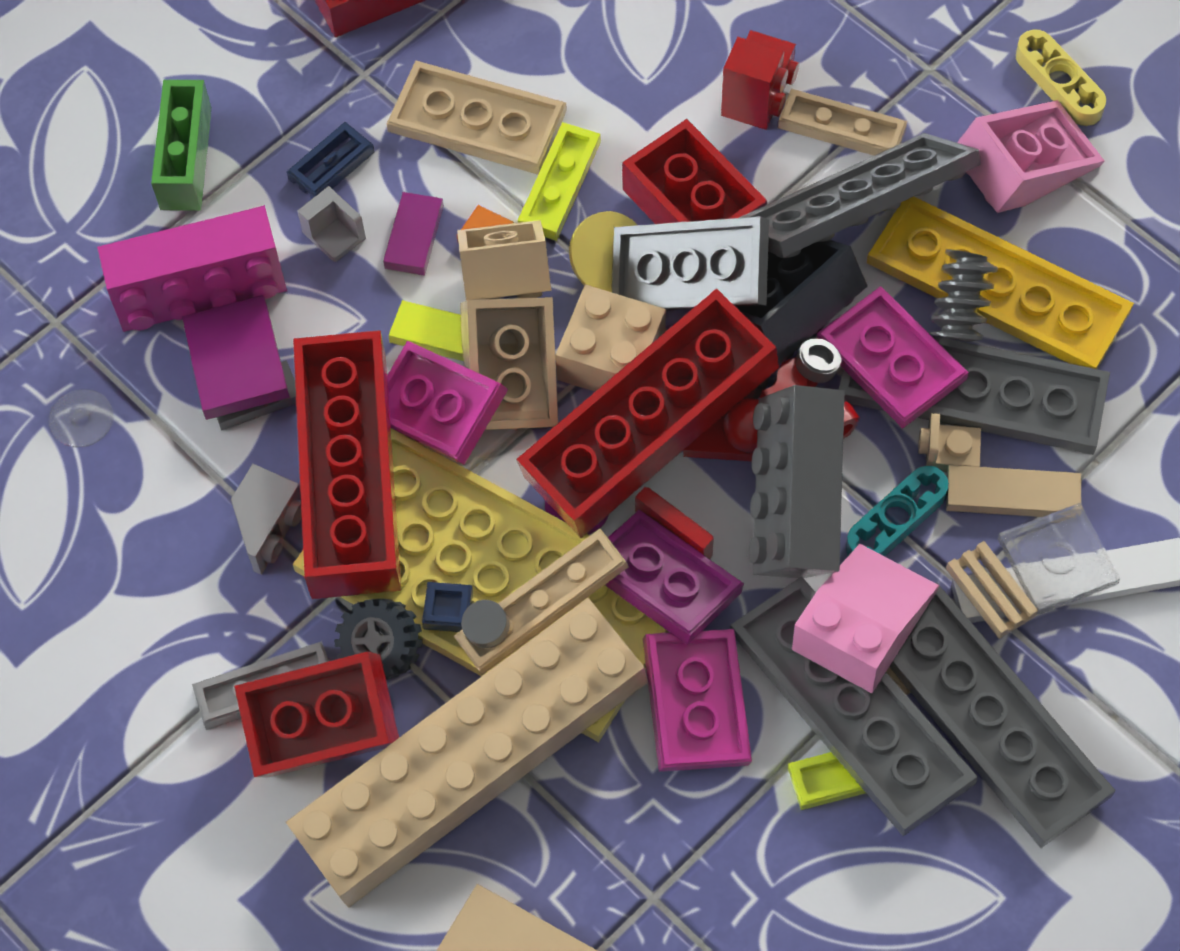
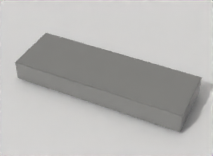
M322 641L192 684L206 730L241 719L234 688L235 685L328 662Z

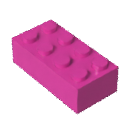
M265 205L97 247L106 288L123 332L145 330L154 324L174 319L183 320L182 316L261 295H264L265 299H269L277 293L287 291Z

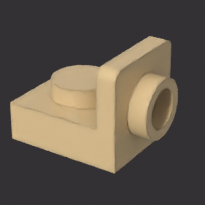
M931 413L928 428H920L918 454H926L925 466H934L943 472H947L949 465L980 467L981 428L940 425V414Z

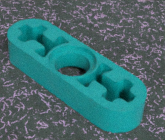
M922 466L914 470L851 527L846 542L847 555L849 556L858 546L859 537L864 541L869 540L876 533L877 526L881 533L875 539L873 551L884 557L944 503L949 486L945 473L934 466ZM921 483L925 486L931 483L935 484V492L926 491L919 498L918 504H916L913 499L918 495ZM891 507H901L908 512L910 519L905 524L895 525L886 519L885 512Z

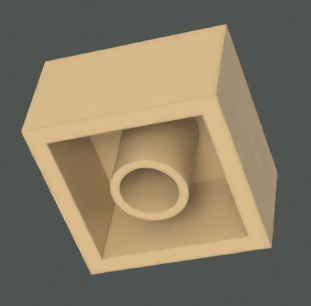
M541 220L457 230L466 300L500 299V297L517 295V298H538L543 295L542 292L551 291L546 241Z
M585 284L555 354L557 380L594 392L597 391L666 332V309Z

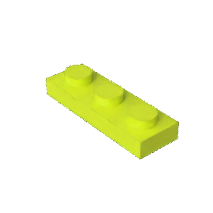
M562 122L521 211L518 223L541 220L544 236L555 241L558 240L600 146V133Z

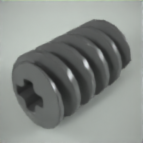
M946 249V255L956 260V263L942 265V271L951 276L952 280L941 281L938 283V287L948 293L949 296L935 299L934 304L943 309L945 313L931 316V321L941 327V330L929 332V334L963 342L983 340L984 335L974 330L973 325L986 323L987 318L976 312L977 308L990 306L991 301L981 296L980 291L994 289V284L983 277L984 274L997 272L998 267L988 262L986 256Z

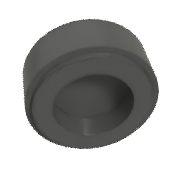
M810 339L801 345L796 355L795 364L799 373L806 379L817 383H824L830 381L835 376L841 364V356L836 347L822 339Z
M479 600L472 603L465 610L461 626L465 636L473 645L480 648H492L499 645L506 638L510 622L506 612L498 603L491 600Z

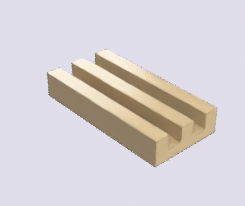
M985 541L979 543L973 551L969 549L964 552L960 559H953L947 563L946 570L999 639L1036 617L1037 608ZM978 560L982 561V563L989 570V572L992 574L995 580L999 583V585L1002 587L1005 593L1009 596V598L1012 600L1015 606L1019 609L1021 614H1019L1016 611V609L1006 598V596L1003 594V592L996 585V583L993 581V579L986 572V570L983 568V566L980 564ZM966 567L970 568L983 585L987 594L1009 619L1008 622L1004 623L963 569Z

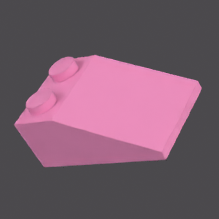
M1058 100L977 117L957 142L979 149L981 165L966 173L972 178L983 193L986 201L997 213L1026 206L1091 172L1104 163V159Z
M859 544L840 565V571L834 572L817 590L796 622L792 650L864 690L873 693L938 591L939 585Z

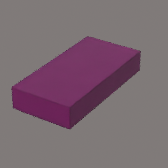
M402 192L383 260L385 269L425 276L444 207L443 198Z

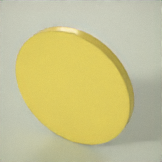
M605 211L587 217L577 226L570 241L569 258L576 277L584 286L586 284L612 292L614 227L637 225L632 219L618 212Z

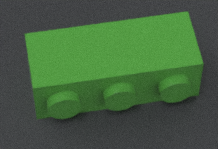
M163 80L151 181L160 210L201 211L212 111L204 80Z

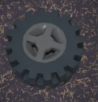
M369 599L364 602H358L352 605V610L345 611L341 616L344 619L343 623L337 624L335 632L340 633V638L334 639L335 647H340L342 652L337 656L340 659L367 651L380 654L386 680L399 677L400 674L410 670V664L416 662L420 656L416 651L423 644V639H418V633L422 632L421 625L415 624L414 619L416 615L412 611H407L405 609L406 605L401 602H394L391 599Z

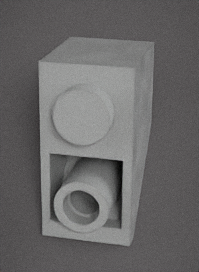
M252 464L232 496L231 501L253 570L262 575L268 563H274L281 554L284 545L283 538L290 526L295 527L302 518L301 492L298 483Z

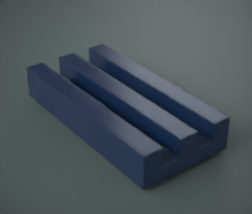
M344 122L286 171L288 180L293 184L297 183L299 189L304 193L308 192L310 198L313 199L328 186L333 189L375 153L374 145L348 123ZM348 137L351 138V140H349V141H348L344 146H342L337 152L333 151L336 147H338V146H339L343 141H345ZM322 159H324V163L321 164L316 170H314L309 176H304Z

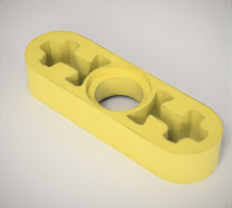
M1029 30L1023 33L1019 38L1016 50L1018 64L1053 101L1058 100L1076 124L1090 126L1100 121L1106 105V96L1098 85L1048 33L1041 30ZM1028 47H1030L1034 51L1029 52ZM1041 49V50H1042V54H1040V53H1039L1038 51H1036V50ZM1055 71H1062L1071 77V81L1066 84H1058L1050 78V74ZM1081 101L1085 106L1080 107L1079 102ZM1092 103L1094 105L1093 109L1087 104Z

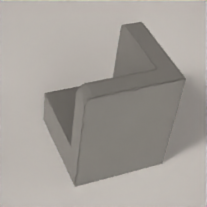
M329 186L297 210L302 233L334 262L340 260L366 239L360 214Z

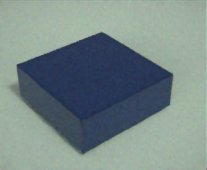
M427 582L422 620L423 629L460 632L462 630V616L465 610L472 604L473 586Z

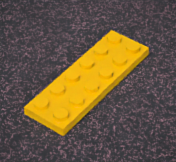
M914 196L901 202V205L897 208L867 255V264L935 298L949 296L948 293L938 287L939 282L952 280L951 276L942 271V265L956 263V260L946 255V249L986 256L988 262L998 267L997 272L984 274L983 277L994 284V289L980 291L981 296L991 301L990 306L977 308L976 312L987 318L986 323L1069 364L1098 369L1134 305L1133 302Z

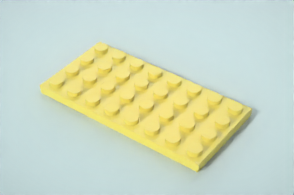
M391 428L401 591L342 596L341 598L352 604L369 599H391L394 602H401L406 605L405 609L407 611H412L416 615L414 622L415 624H420L422 632L418 633V639H423V644L482 677L483 675L454 638V635L458 632L423 629L422 620L427 582L472 585V603L479 600H491L499 603L590 535L586 534L580 538L566 522ZM303 550L293 563L295 572L304 576ZM605 585L587 598L592 601L646 669L643 637L645 634L669 633V631ZM625 700L584 730L582 734L599 743Z

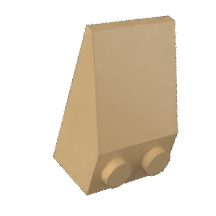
M553 297L466 300L460 303L464 367L497 381L508 389L485 430L556 426L558 424Z

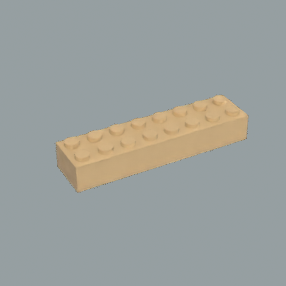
M587 598L286 821V824L337 895L350 908L646 685L645 667L592 601Z

